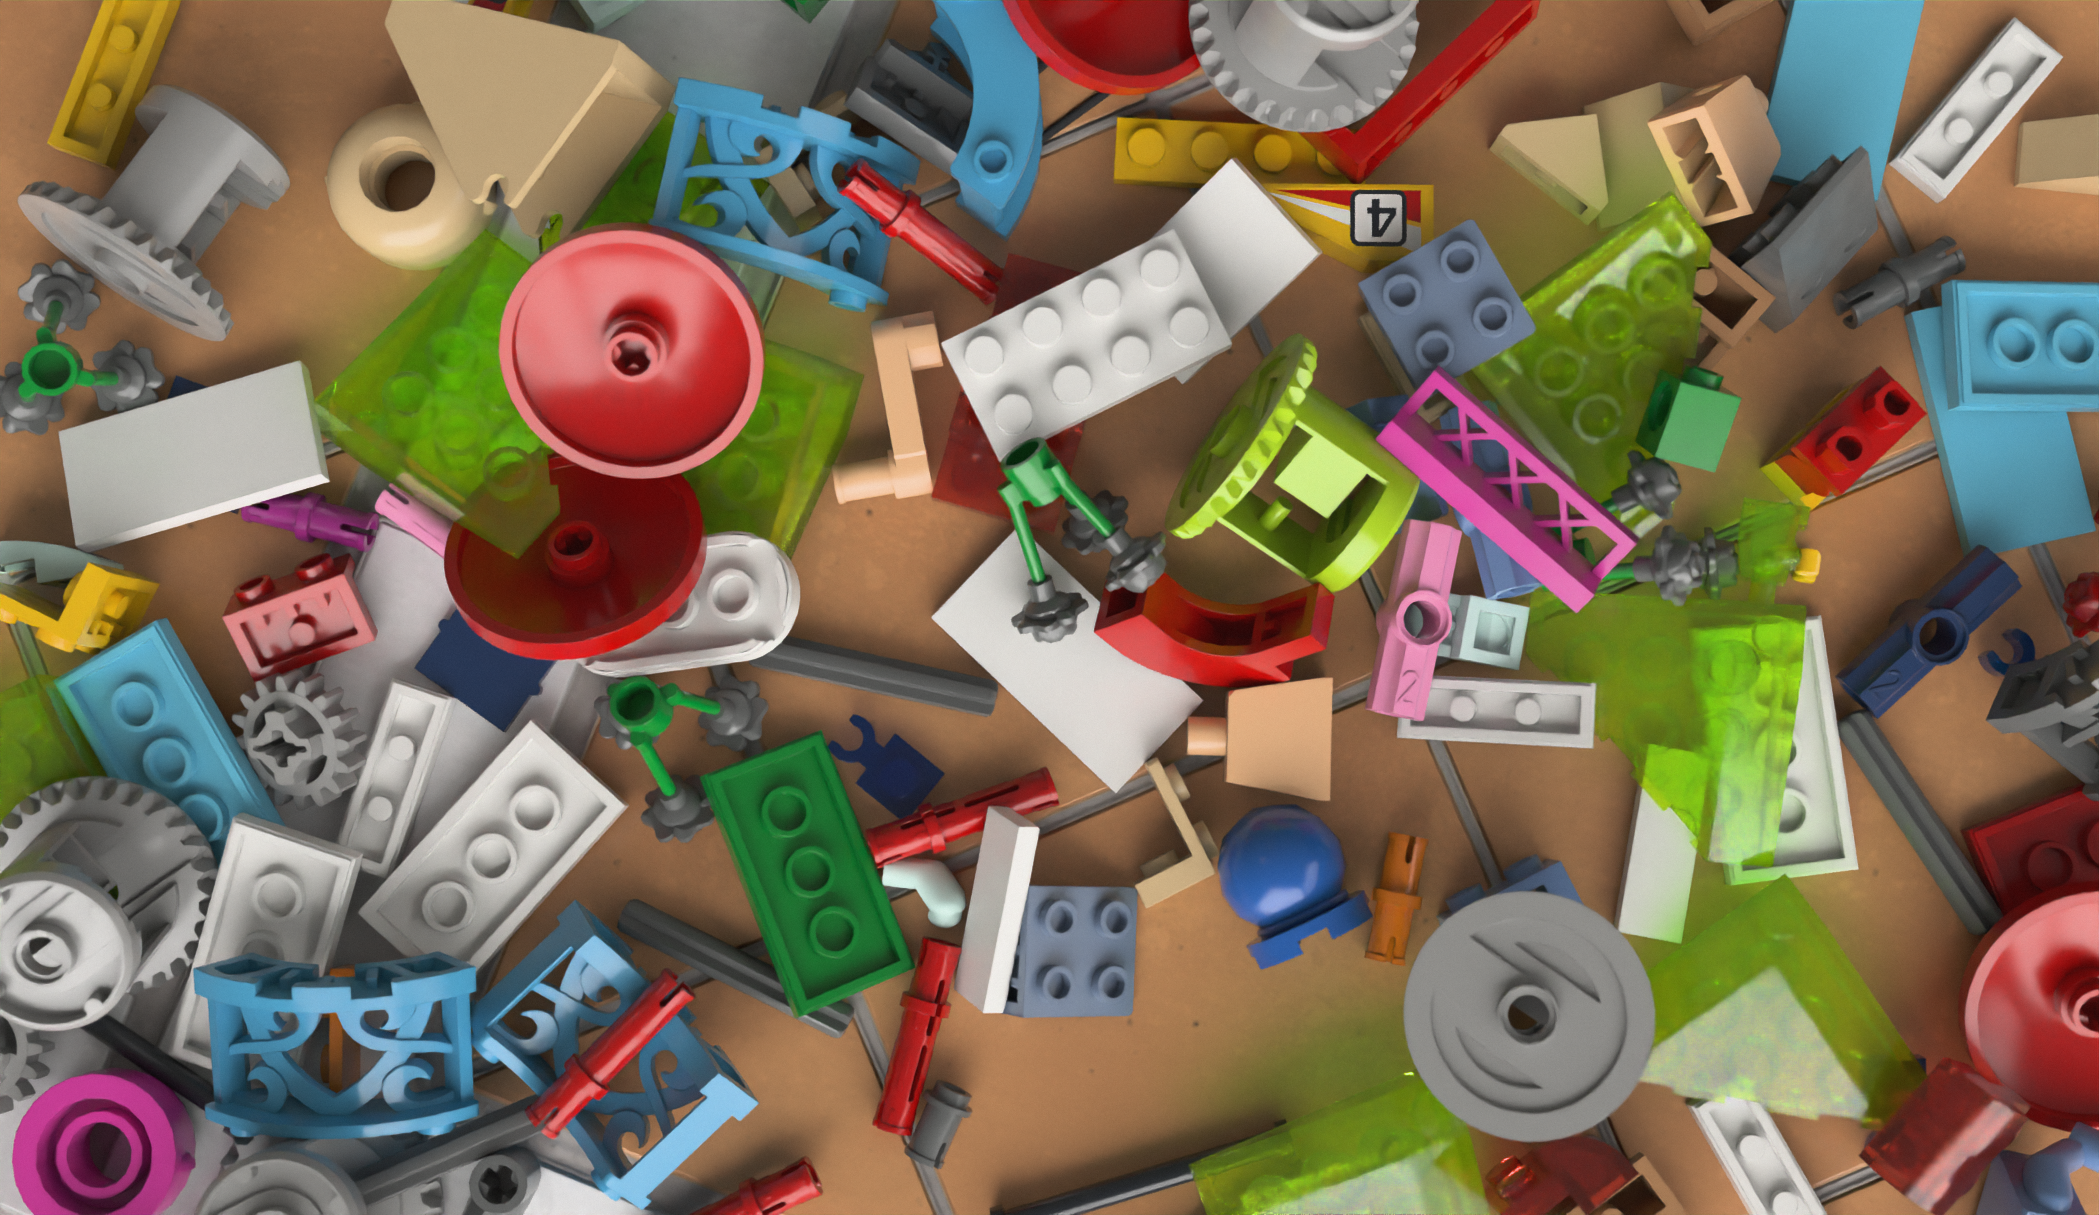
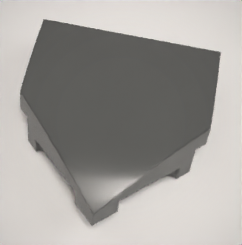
M887 38L874 56H867L859 66L846 96L844 106L950 175V166L965 140L970 124L968 118L971 116L973 109V92L956 82L948 72V62L952 57L942 43L928 42L922 51L907 49L895 39Z

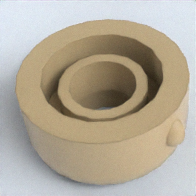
M421 102L390 105L375 109L360 117L343 133L337 142L329 161L327 176L324 177L332 212L342 230L358 246L387 265L404 270L439 268L465 256L479 243L490 226L493 213L498 207V204H496V181L493 183L488 198L484 203L475 204L466 198ZM409 161H424L432 164L435 170V181L430 194L418 206L407 211L390 209L386 200L385 188L390 174L398 166Z

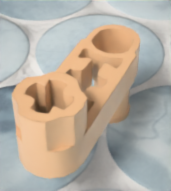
M933 311L871 322L873 343L893 449H888V456L832 465L833 480L839 504L895 493L896 499L934 492L913 371L943 366Z

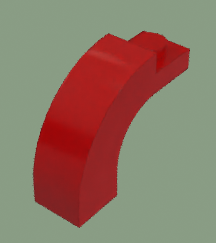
M1164 572L1143 593L1132 592L1125 587L1109 592L1104 584L1094 633L1134 662L1176 679L1220 687L1265 686L1291 680L1295 659L1327 648L1335 596L1318 582L1259 603L1227 604L1212 601L1188 591Z

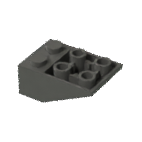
M1862 146L1858 147L1842 161L1834 154L1830 155L1797 186L1793 185L1769 210L1767 214L1770 217L1755 232H1750L1727 256L1729 260L1776 297L1759 317V320L1774 333L1793 323L1878 230L1869 152Z

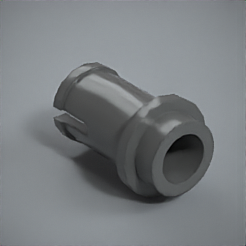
M937 1080L933 1090L927 1089L923 1094L927 1104L909 1144L904 1149V1153L923 1165L941 1169L962 1118H969L971 1116L972 1109L968 1104L972 1095L956 1085Z

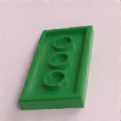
M822 730L700 777L794 1018L802 1017L916 968Z

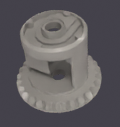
M1189 0V30L1196 56L1205 74L1219 93L1233 106L1249 117L1275 128L1294 132H1322L1345 127L1361 120L1381 106L1398 87L1408 71L1410 61L1416 50V34L1420 24L1416 18V4L1419 0Z
M169 84L154 85L135 108V115L139 123L150 137L102 200L85 193L76 192L70 187L63 188L55 182L38 181L27 185L18 197V204L24 215L40 233L67 257L107 287L180 330L206 340L223 341L234 325V322L230 319L231 313L223 308V295L211 287V282L202 277L203 272L195 264L241 202L267 210L272 202H277L289 189V174L282 160L267 143L221 107L179 86Z
M86 776L58 781L37 790L21 801L2 820L0 825L1 1016L19 1025L38 1030L61 1031L75 1029L90 1024L104 1016L118 1003L125 993L134 996L142 990L151 987L159 988L166 981L179 976L194 961L219 868L211 846L204 834L180 807L160 793L131 781L104 776ZM115 885L118 886L119 891L117 900H114L107 893Z
M1516 891L1489 896L1471 903L1449 917L1433 932L1420 950L1408 978L1404 998V1028L1411 1057L1421 1078L1433 1095L1450 1112L1469 1125L1497 1137L1517 1141H1549L1580 1133L1596 1125L1613 1113L1631 1094L1646 1068L1652 1050L1655 1032V1007L1651 986L1638 955L1626 938L1609 921L1587 906L1566 897L1545 892ZM1513 1004L1536 1020L1537 1023L1528 1029L1512 1027L1508 1020L1510 1005Z
M417 1131L351 1139H298L268 1135L237 1136L233 1139V1144L227 1154L220 1161L221 1167L218 1176L204 1192L195 1215H443L444 1197L441 1178L438 1177L366 1208L359 1189L348 1175L351 1172L424 1142Z

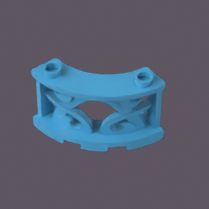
M932 0L935 5L937 18L930 26L931 35L939 40L955 56L964 69L974 90L973 109L966 137L950 166L951 175L959 181L961 192L955 200L956 206L1007 242L1030 202L1039 173L1043 139V118L1036 54L1021 38L1014 27L1002 0Z
M679 77L673 102L678 106L653 219H649L648 224L664 227L686 235L713 251L720 258L774 272L816 288L829 295L828 303L832 306L856 312H865L867 303L887 306L889 293L880 287L891 238L879 230L880 222L846 196H842L837 192L838 184L836 186L832 179V170L835 164L838 163L843 166L846 172L855 161L863 158L868 162L869 166L902 191L904 183L916 185L921 161L901 146L882 136H872L871 138L855 136V133L850 132L852 123L831 115L800 106L795 118L781 112V107L779 106L763 107L764 95ZM702 122L705 123L706 140L712 164L691 167L700 123ZM756 137H763L770 142L773 152L768 162L761 165H744L742 157L752 158L760 156L754 148ZM805 149L810 151L809 164L815 187L822 198L835 211L811 229L788 237L762 204L750 179L765 178L783 172L796 160L801 150ZM845 176L844 180H846L847 182L851 180L847 176ZM688 178H716L723 190L701 195L692 205L709 204L715 208L718 213V220L711 227L695 226L679 219ZM745 225L759 243L734 236ZM852 225L856 228L855 234L849 230ZM821 250L822 263L804 256ZM845 250L850 255L847 269L843 264Z
M576 899L557 916L560 925L481 1000L477 1002L473 999L470 1002V1025L473 1030L470 1042L474 1048L491 1063L496 1064L501 1060L539 1097L566 1071L563 1066L564 1063L574 1053L579 1055L578 1036L580 1018L592 1024L610 1026L652 984L645 977L647 972L641 966L637 969L630 957L634 950ZM574 950L575 955L565 972L561 986L558 987L543 981ZM606 986H611L620 995V1005L614 1012H605L584 1002L586 995L595 1002H602V990ZM532 990L553 1001L556 1005L554 1013L545 1009H533L520 1014L533 1019L537 1025L535 1035L532 1038H525L514 1032L501 1018ZM671 990L663 999H666L673 992V990ZM686 1005L640 1051L639 1073L645 1092L609 1091L601 1100L593 1098L565 1126L595 1168L590 1174L598 1188L610 1199L618 1201L621 1197H624L641 1210L653 1201L650 1193L731 1116L741 1121L759 1104L753 1092L719 1045L711 1046L701 1038L702 1034L696 1027L689 1026L697 1017ZM553 1049L555 1071L539 1054ZM668 1050L675 1054L678 1063L674 1072H661L664 1082L669 1086L662 1089L655 1068V1059L660 1051ZM704 1097L687 1115L675 1124L671 1110L683 1107ZM593 1112L613 1115L605 1128ZM655 1114L663 1137L632 1166L623 1152L622 1138L626 1132H633L637 1135L639 1149L644 1147L650 1136V1123L647 1115Z
M436 951L392 961L355 964V977H320L319 964L288 962L252 952L193 968L195 994L208 999L214 1101L205 1104L206 1119L229 1127L230 1133L239 1137L268 1135L298 1139H351L414 1131L425 1135H440L454 1130L456 1122L479 1115V1101L474 1099L469 998V993L477 991L476 966ZM441 1000L443 1033H423L435 1001ZM384 1009L387 1011L389 1018L382 1023L380 1029L393 1030L399 1028L398 1031H382L370 1026L365 1021V1011ZM279 1012H291L297 1016L299 1027L284 1033L275 1034L274 1032L282 1030L287 1023L280 1017ZM323 1013H337L344 1030L359 1044L370 1049L385 1051L380 1059L362 1077L338 1093L333 1092L310 1077L287 1052L300 1046L311 1036L319 1024ZM443 1052L445 1086L416 1093L411 1091L408 1086L410 1080L414 1078L430 1080L434 1073V1068L428 1061L420 1058H409L411 1053ZM249 1054H260L263 1060L259 1061L250 1072ZM258 1079L262 1081L267 1089L255 1088L251 1090V1080ZM382 1090L384 1098L372 1099Z

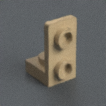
M844 90L836 91L825 97L813 109L852 123L851 126L863 119L844 106L847 96ZM766 139L760 144L762 150L757 152L760 156L754 157L757 165L768 162L772 157V146ZM802 149L791 165L810 154V151ZM803 163L793 169L790 165L783 172L765 177L801 232L822 219L814 202L821 195Z
M1157 757L1145 762L1144 765L1189 854L1179 859L1174 849L1139 866L1144 877L1133 882L1146 909L1216 874L1210 859L1220 854L1203 820L1191 825L1180 803L1191 796L1176 766L1172 763L1162 768Z

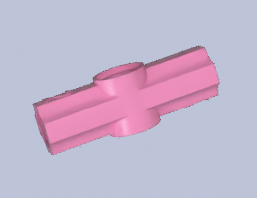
M1414 519L1403 521L1388 598L1380 605L1376 614V627L1380 638L1365 709L1393 717L1424 721L1439 644L1448 636L1452 626V613L1448 605V598L1462 531L1436 522ZM1411 603L1419 608L1423 616V627L1416 637L1412 636L1404 625V613Z

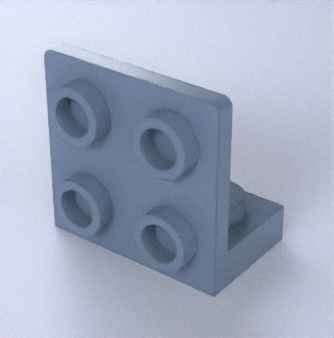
M1471 219L1466 220L1358 283L1360 296L1415 391L1438 366L1455 379L1529 337L1536 329L1533 320L1478 225ZM1436 389L1428 398L1439 393L1440 391Z
M1029 884L1006 1005L1002 1014L1022 1018L1131 1015L1134 998L1138 892L1136 888Z

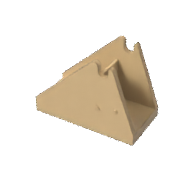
M392 0L384 23L466 198L475 204L484 203L488 198L493 183L498 180L505 194L504 203L511 207L522 232L532 239L542 236L549 218L555 214H561L563 217V225L559 234L560 239L583 228L667 113L676 88L620 40L453 0Z

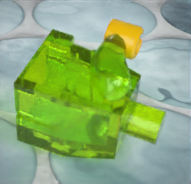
M1744 498L1737 537L1740 579L1741 581L1750 582L1748 606L1773 609L1776 587H1785L1788 574H1792L1794 581L1811 584L1815 582L1816 576L1819 574L1821 555L1818 550L1797 548V543L1795 542L1797 531H1806L1810 507Z

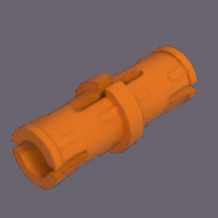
M1388 831L1387 838L1389 840L1379 888L1373 887L1371 900L1377 902L1368 948L1365 951L1364 958L1405 966V954L1414 909L1421 910L1423 897L1417 896L1429 839Z

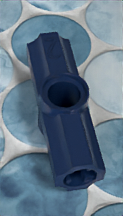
M1978 544L1921 598L1906 600L1896 607L1890 615L1888 628L1835 676L1840 686L1855 702L1869 711L1871 716L1878 719L1935 666L1950 664L1961 657L1967 648L1969 635L2022 587L2018 580V575L1988 547ZM1935 618L1937 625L1935 635L1929 642L1921 645L1919 639L1921 628L1927 621Z

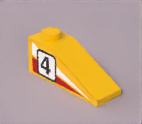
M1261 184L1323 251V254L1361 273H1377L1434 240V185Z

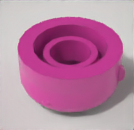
M107 1068L71 1077L50 1087L33 1102L22 1118L16 1130L12 1154L15 1184L23 1202L34 1215H161L174 1203L185 1187L191 1170L196 1167V1140L193 1122L184 1103L175 1092L150 1075L133 1069ZM97 1122H106L118 1127L127 1136L131 1146V1163L126 1174L119 1181L106 1177L95 1166L90 1154V1135Z

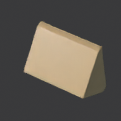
M1658 82L1584 106L1581 109L1582 115L1597 114L1609 202L1596 217L1598 232L1667 224L1674 216L1683 222L1693 221L1647 122L1672 103L1696 89Z

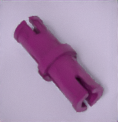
M308 492L305 496L289 493L262 501V503L269 505V509L257 505H248L241 508L242 520L245 522H255L292 531L295 533L297 540L312 543L316 538L356 548L365 553L369 552L373 547L376 536L354 531L351 529V526L366 530H378L379 515L377 513L364 512L327 503L324 495L314 492Z

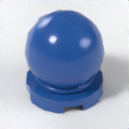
M1296 804L1268 805L1253 808L1239 819L1222 838L1217 866L1222 896L1239 918L1259 927L1257 931L1259 937L1249 942L1246 946L1251 957H1255L1260 969L1275 966L1304 954L1299 945L1301 943L1300 940L1325 928L1328 929L1332 939H1335L1373 917L1368 906L1370 901L1364 890H1358L1349 894L1346 889H1342L1347 865L1340 839L1318 816Z

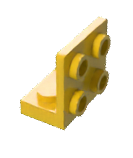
M88 562L84 571L78 572L67 585L63 595L64 608L23 587L0 582V620L10 624H16L17 620L36 627L38 628L35 634L37 639L63 651L73 653L76 648L96 656L102 648L108 649L137 631L160 583L136 572Z

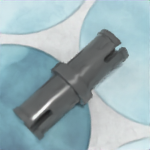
M1943 236L1937 239L1935 243L1903 260L1897 257L1887 260L1881 264L1878 273L1846 290H1841L1834 294L1833 305L1837 315L1840 316L1851 310L1852 314L1844 318L1842 322L1849 329L1854 330L1864 322L1896 305L1905 308L1915 303L1920 298V292L1965 270L1966 262L1961 248L1947 256L1945 251L1955 247L1957 243L1951 237Z

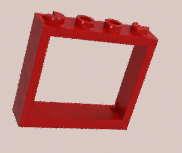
M1496 0L1355 134L1346 127L1322 132L1298 133L1352 184H1361L1537 18L1541 0Z

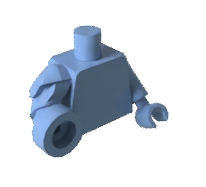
M2077 1122L2069 1138H2063L2033 1155L1995 1148L1976 1215H2086L2071 1183L2070 1174L2082 1166L2097 1173L2099 1172V1130L2082 1122Z

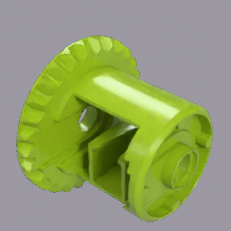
M1297 333L1282 341L1262 360L1222 410L1194 453L1173 493L1165 516V528L1175 536L1187 539L1193 538L1195 535H1201L1206 527H1212L1217 520L1309 583L1315 584L1320 582L1327 590L1333 593L1343 590L1355 582L1382 553L1406 517L1417 494L1421 479L1375 440L1379 435L1378 431L1310 385L1313 380L1312 373L1317 367L1316 359L1318 355L1313 342L1302 334ZM1294 424H1296L1297 427L1291 432ZM1280 448L1274 483L1323 516L1314 533H1311L1287 517L1293 509L1292 503L1287 498L1278 496L1270 505L1249 491L1270 465ZM1366 474H1369L1371 478L1353 500L1348 498L1347 495ZM1345 499V501L1343 502V504H1342L1341 507L1339 508L1338 506H1339L1340 503Z

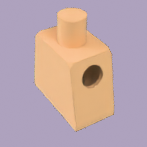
M1746 75L1736 76L1693 90L1650 118L1647 122L1696 229L1754 213L1781 156L1779 141L1766 115L1769 108L1768 99L1761 90L1753 86L1751 79Z
M1322 677L1226 692L1224 717H1187L1186 754L1223 756V782L1311 800L1330 801L1333 678Z

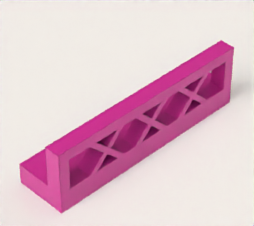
M1440 366L1432 372L1375 438L1379 444L1576 613L1594 597L1601 580L1627 555L1639 540L1636 534ZM1438 389L1458 407L1460 429L1436 430L1416 411ZM1470 418L1482 428H1471ZM1496 439L1508 450L1510 471L1485 472L1473 460L1472 440ZM1450 441H1461V450ZM1520 461L1532 471H1521ZM1522 483H1547L1559 495L1560 514L1535 515L1523 505ZM1500 484H1511V493ZM1570 504L1582 514H1571ZM1597 526L1616 543L1593 565L1573 548L1572 527ZM1550 527H1561L1562 537Z

